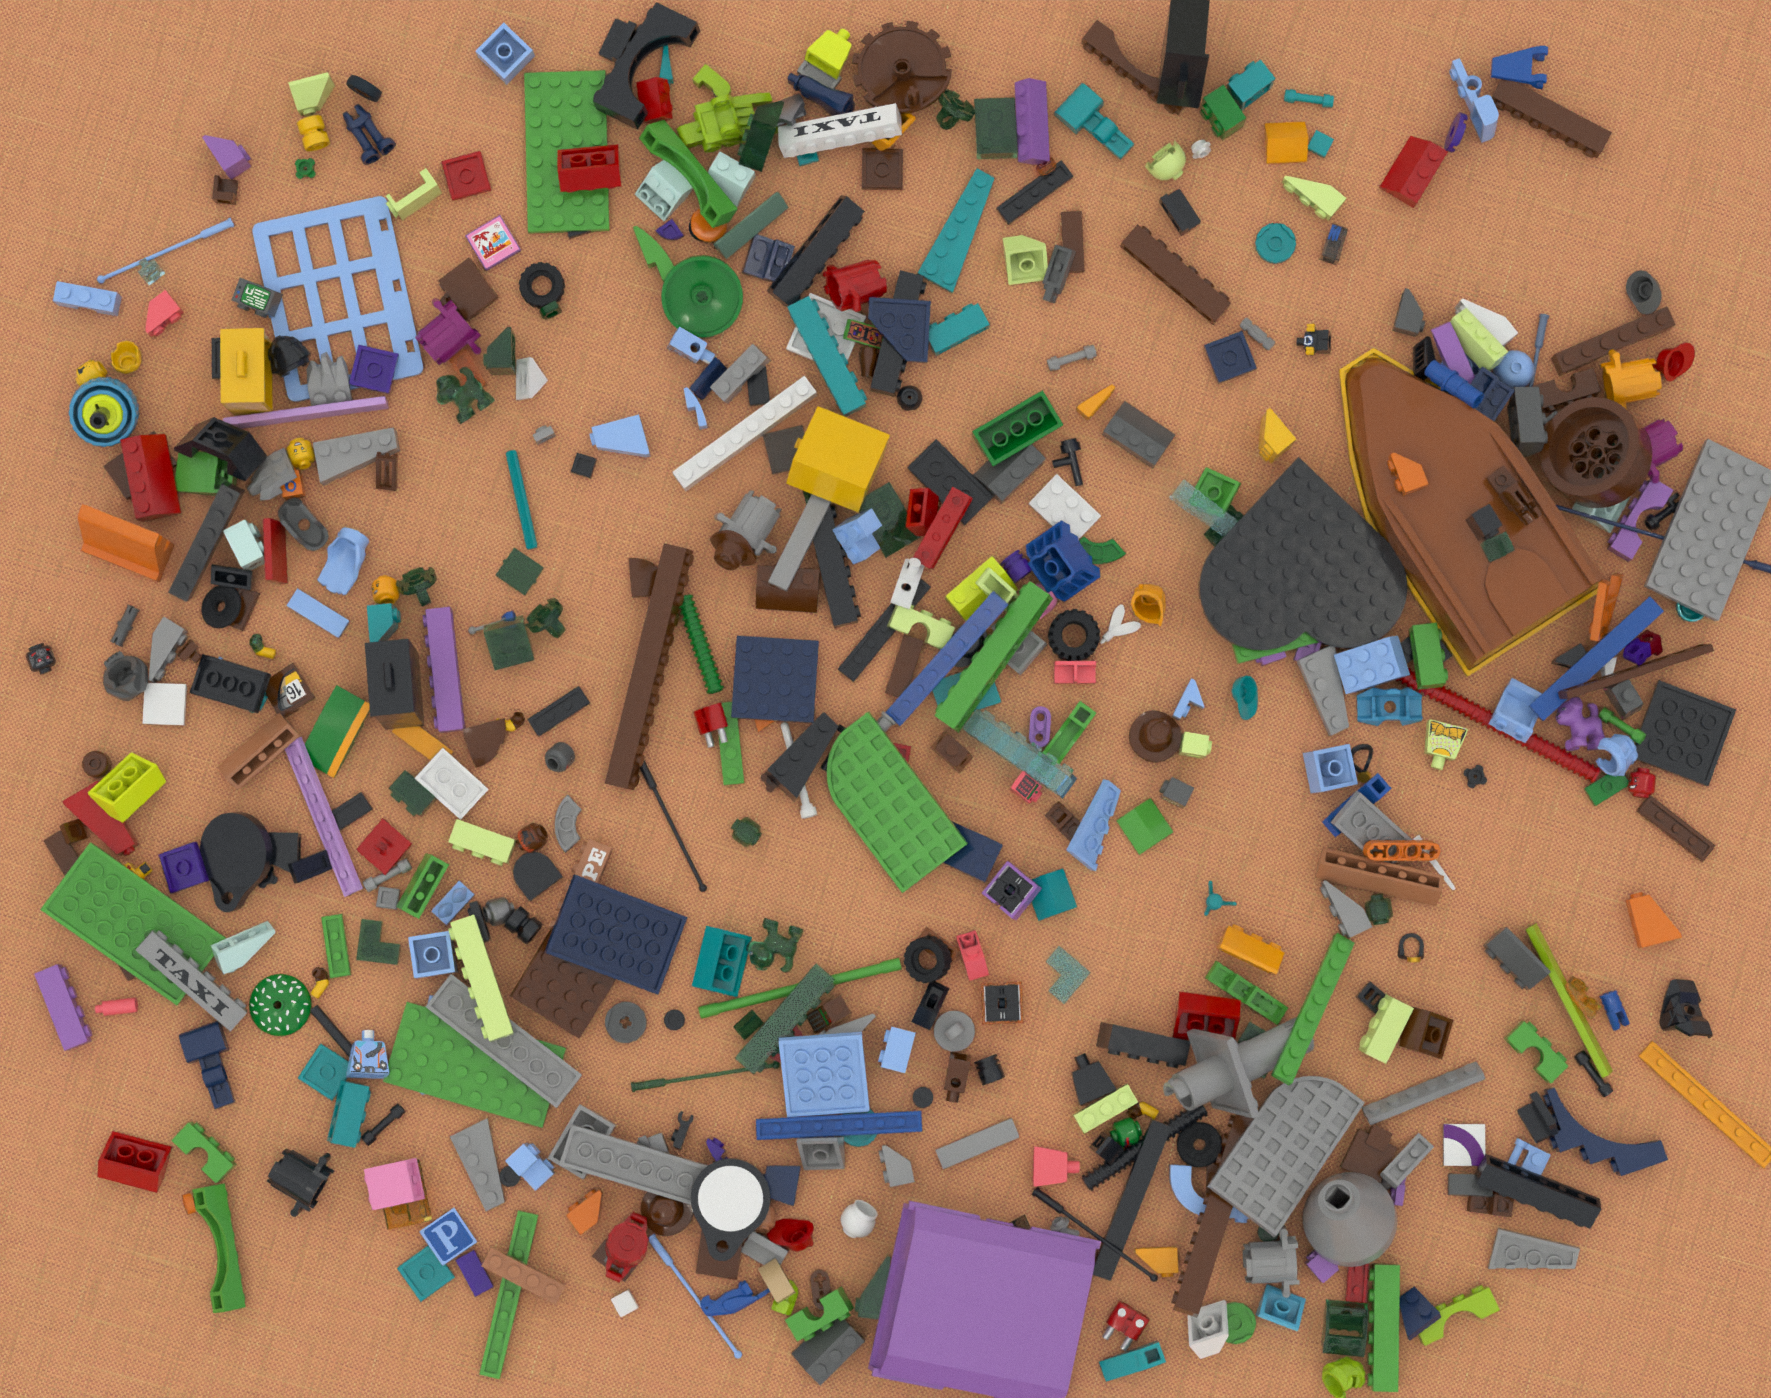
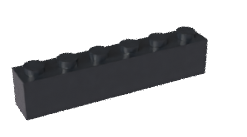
M841 195L767 292L786 307L800 301L801 293L810 288L813 284L812 279L816 274H820L824 270L825 262L837 253L839 244L848 239L850 236L849 231L853 226H857L861 222L865 211L849 197Z
M900 270L893 299L919 300L920 294L924 295L927 283L923 282L924 276ZM884 336L871 384V391L894 397L895 392H900L902 380H899L900 372H905L907 362Z
M228 481L221 484L168 593L186 602L193 597L224 534L223 530L227 528L245 490Z
M831 506L813 539L833 626L838 628L858 623L857 617H861L859 606H854L853 597H856L854 585L849 586L848 582L851 573L849 565L845 566L843 558H846V552L839 545V541L832 530L836 527L833 519L837 518L835 507Z
M1485 1154L1475 1172L1476 1184L1481 1188L1493 1190L1503 1197H1511L1519 1203L1531 1205L1541 1212H1549L1559 1219L1572 1221L1579 1227L1591 1229L1601 1211L1600 1198L1488 1154Z

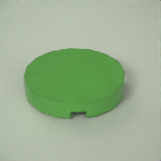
M1227 1303L1229 1336L1226 1342L1232 1344L1244 1343L1251 1338L1255 1331V1315L1243 1303Z

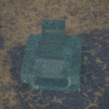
M143 258L138 262L142 268L137 272L148 285H151L165 274L154 259L148 262L146 258Z

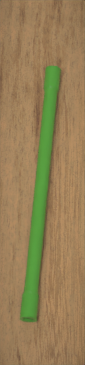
M895 958L879 964L753 995L699 1006L698 1009L700 1017L703 1019L767 1001L873 975L902 970L899 958Z

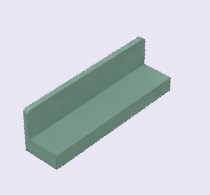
M774 193L713 244L714 247L726 259L729 258L789 208L780 193Z

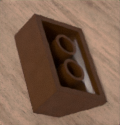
M758 565L756 609L817 613L820 576L818 569L799 568L786 592L768 583L775 569L774 566Z

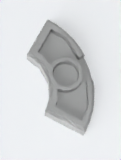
M569 795L562 800L555 815L556 838L565 853L581 839L576 830V820L582 809Z

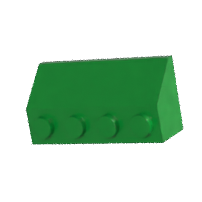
M1042 390L973 430L972 437L983 455L994 467L1063 426V423Z

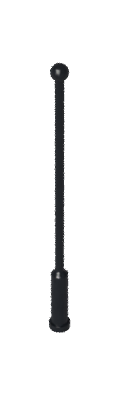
M644 760L640 770L649 789L653 790L697 879L699 890L705 892L707 886L703 884L656 789L657 784Z
M1039 1187L1034 1190L1032 1196H1036L1059 1214L1062 1213L1149 1276L1152 1282L1158 1280L1157 1274L1150 1273L1065 1211L1061 1204L1040 1190Z

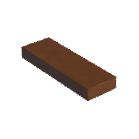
M1082 211L1061 212L1063 247L1076 251L1069 273L1084 272Z
M904 634L885 691L886 694L899 697L910 685L924 642L923 640Z

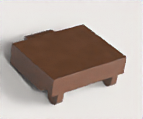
M467 258L438 280L443 291H446L440 299L442 306L449 302L448 298L450 297L457 306L456 311L461 312L460 314L464 320L470 321L499 298L471 258Z

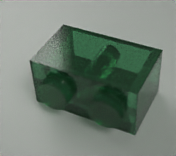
M406 770L389 787L392 791L390 795L398 803L402 800L408 805L405 809L413 816L418 814L422 817L437 800L432 793Z

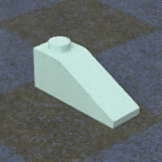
M266 921L212 944L211 948L217 966L222 973H231L244 966L275 934L274 928Z

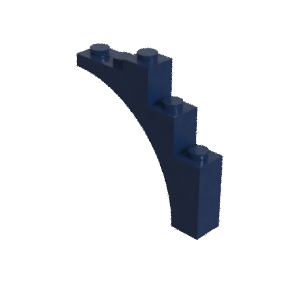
M1551 1087L1544 1090L1543 1101L1546 1107H1550L1552 1117L1558 1129V1134L1548 1138L1551 1148L1556 1149V1152H1563L1581 1146L1579 1153L1583 1161H1586L1587 1164H1593L1611 1158L1612 1161H1609L1612 1172L1618 1176H1623L1668 1160L1661 1140L1639 1144H1622L1593 1134L1570 1115L1561 1102L1555 1088Z

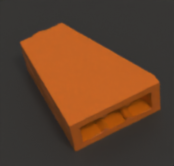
M1639 892L1631 894V899L1625 900L1638 948L1682 938L1679 930L1650 895L1643 896V893Z

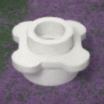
M1205 140L1195 142L1191 146L1192 153H1194L1192 155L1193 159L1207 156L1211 151L1209 147L1211 145L1210 142Z

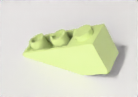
M1285 176L1282 181L1283 187L1289 193L1293 194L1294 192L1298 195L1301 203L1307 207L1310 205L1315 209V214L1321 219L1326 218L1329 221L1346 200V197L1331 185Z

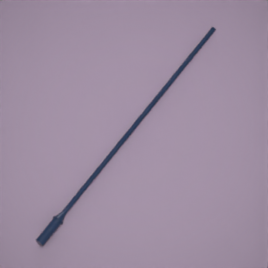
M1556 505L1559 510L1661 540L1664 539V536ZM1757 560L1743 561V564H1747L1753 570L1757 569L1771 574V565Z

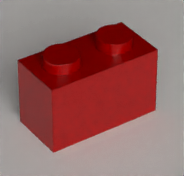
M653 77L636 82L639 102L645 105L648 112L643 123L652 124L661 120L673 119L668 79Z
M910 489L906 528L916 536H925L937 515L939 496L931 489Z

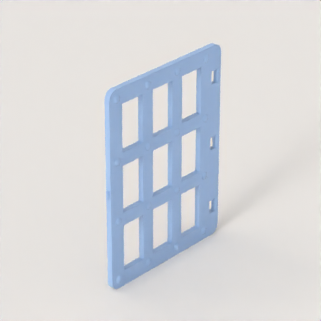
M377 196L255 224L252 232L264 287L281 293V290L304 285L313 325L289 331L283 299L281 298L275 317L268 315L272 321L275 337L279 335L293 336L300 342L316 339L320 362L321 354L325 352L328 353L333 362L328 336L351 331L357 353L358 345L367 346L364 328L387 323L393 353L399 354L393 381L422 373L424 366L419 343L415 338L417 334L391 214L386 205L387 200L384 197ZM364 216L372 257L349 261L341 220ZM386 219L388 231L381 230L380 220ZM328 224L337 264L313 269L305 228ZM293 232L301 272L278 277L269 236ZM376 269L384 310L361 315L352 274ZM340 277L348 318L325 323L316 282ZM399 279L402 291L395 292L393 281ZM412 340L415 352L408 353L406 342ZM297 368L291 370L289 375L284 376L287 396L291 401L300 402L310 399L308 384L301 385ZM350 385L351 390L360 388Z

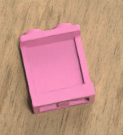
M417 1158L364 1169V1179L367 1184L372 1210L425 1199Z

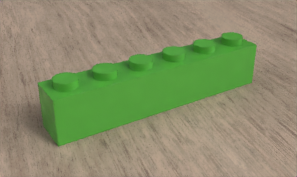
M1372 1263L1368 1276L1369 1281H1372V1289L1368 1290V1301L1372 1302V1310H1368V1323H1371V1331H1368V1344H1371V1352H1368L1367 1363L1371 1365V1373L1367 1374V1386H1371V1390L1376 1392H1398L1400 1265Z

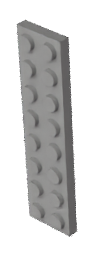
M450 974L425 1007L550 1104L558 1108L582 1077V1074L512 1020L510 1022L514 1031L513 1035L490 1042L488 1038L484 1039L481 1030L484 1024L482 1018H477L474 1007L478 1006L476 999H471L468 986Z
M571 1124L559 1162L561 1166L690 1205L693 1184L700 1172L708 1166Z

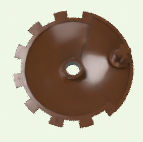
M907 21L906 27H894L893 22L881 25L883 31L874 37L868 33L861 40L865 44L861 54L854 52L852 64H858V75L853 76L854 84L856 87L859 85L863 86L867 92L864 99L871 106L880 107L896 103L900 114H908L929 107L944 94L952 77V69L946 68L945 58L951 57L948 46L941 48L936 41L940 37L936 31L930 29L926 33L917 29V22ZM901 69H906L905 72H899Z

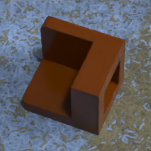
M215 175L212 195L214 202L236 205L238 181L221 179L220 176Z

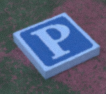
M455 1208L419 1231L442 1266L477 1243Z

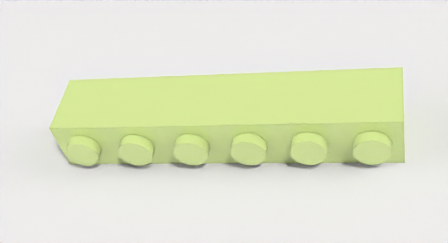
M475 915L450 922L452 928L448 929L452 940L456 939L458 947L455 948L458 960H463L465 967L461 968L464 979H469L471 987H468L471 999H476L478 1006L474 1007L477 1018H482L484 1026L481 1027L484 1039L488 1038L490 1042L513 1035L514 1031Z

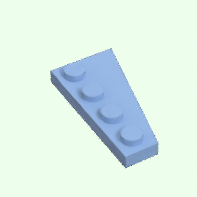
M1103 779L1066 849L1067 852L1092 871L1097 869L1098 854L1101 855L1104 847L1101 846L1104 834H1108V821L1110 816L1114 815L1121 792L1113 783Z

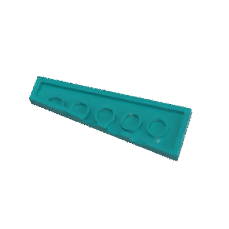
M978 168L975 170L917 273L950 293H953L993 185L994 177Z

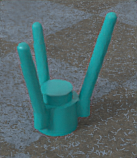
M1211 880L1208 882L1209 896L1205 901L1207 906L1204 912L1205 916L1211 910H1217L1221 906L1237 905L1233 901H1223L1219 894L1213 892V882Z

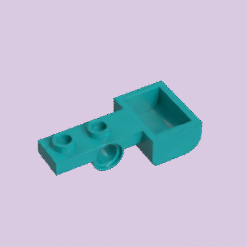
M1081 83L1057 108L1054 116L1076 135L1084 128L1121 160L1133 148L1134 143L1118 129L1113 121L1098 112L1104 106V101L1087 85Z

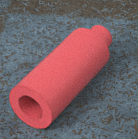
M136 997L102 1001V1005H95V1012L103 1013L104 1016L138 1012V1001Z

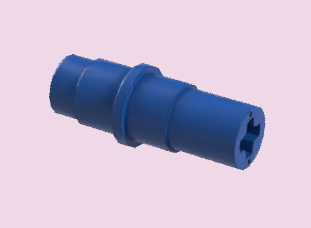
M1433 360L1424 372V375L1441 387L1442 391L1459 398L1473 409L1477 408L1484 398V393L1459 376V372L1456 370L1452 371L1436 360Z

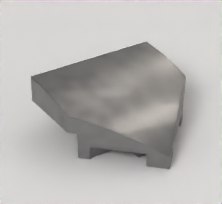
M799 93L762 108L764 116L768 121L770 120L773 128L787 123V126H793L796 123L795 119L806 115L805 103Z

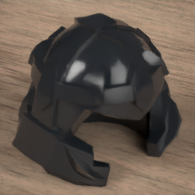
M279 335L275 337V340L268 349V359L271 363L272 374H277L280 378L289 375L291 370L301 365L304 367L310 362V351L293 336Z

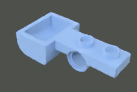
M1460 58L1453 60L1449 70L1451 79L1453 81L1456 80L1458 94L1460 98H1464L1470 111V119L1481 143L1492 139L1495 135L1499 117L1498 110L1490 95L1479 97L1482 86L1481 79L1474 75L1468 76ZM1474 86L1476 87V89L1470 90L1467 87Z

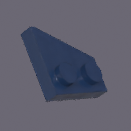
M1415 1286L1399 1297V1305L1409 1341L1441 1318L1440 1312Z

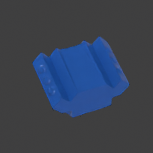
M1062 520L1026 545V554L1030 559V562L1027 564L1047 593L1052 591L1056 598L1064 602L1100 578V568L1092 564V556L1082 547L1078 536L1070 532V525Z

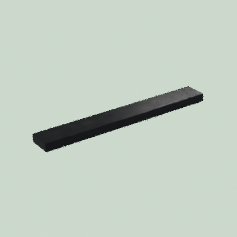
M1152 1118L1104 1237L1105 1240L1120 1251L1124 1249L1172 1128L1170 1125ZM1104 1243L1101 1244L1096 1257L1093 1275L1111 1281L1120 1255Z

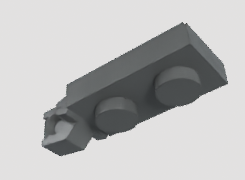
M1055 245L1043 280V289L1046 290L1043 300L1051 303L1056 302L1058 294H1061L1064 289L1076 251Z

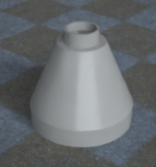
M1356 1172L1339 1173L1320 1182L1308 1196L1302 1217L1306 1237L1313 1249L1328 1262L1344 1267L1365 1265L1379 1258L1391 1245L1396 1234L1398 1222L1395 1205L1383 1185L1368 1175Z

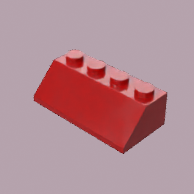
M166 434L138 435L120 439L135 518L141 522L181 514Z

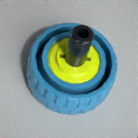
M111 377L90 379L76 390L70 401V424H72L74 432L80 438L94 446L106 447L121 443L120 439L127 438L137 425L139 418L137 397L127 384L122 383L118 379Z

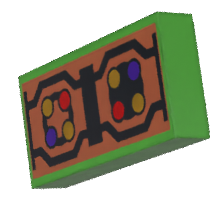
M847 319L843 339L880 349L883 335L875 326Z

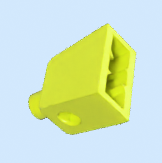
M840 29L837 34L827 30L807 49L804 60L837 80L852 45L847 41L850 33L845 29Z

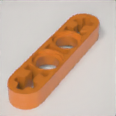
M1370 840L1365 843L1363 853L1367 858L1374 861H1432L1440 855V847L1430 840ZM1396 845V853L1390 856L1388 849ZM1411 845H1414V846H1415V852H1414V854L1408 856V854H1407V849H1408V847H1410ZM1375 847L1379 850H1382V852L1374 851L1372 854L1370 853V850L1374 849ZM1431 847L1433 848V851H1430L1429 854L1422 851V849L1429 850Z

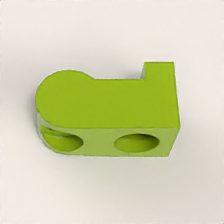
M706 64L692 79L693 84L699 89L704 85L711 90L715 98L722 95H731L729 83Z

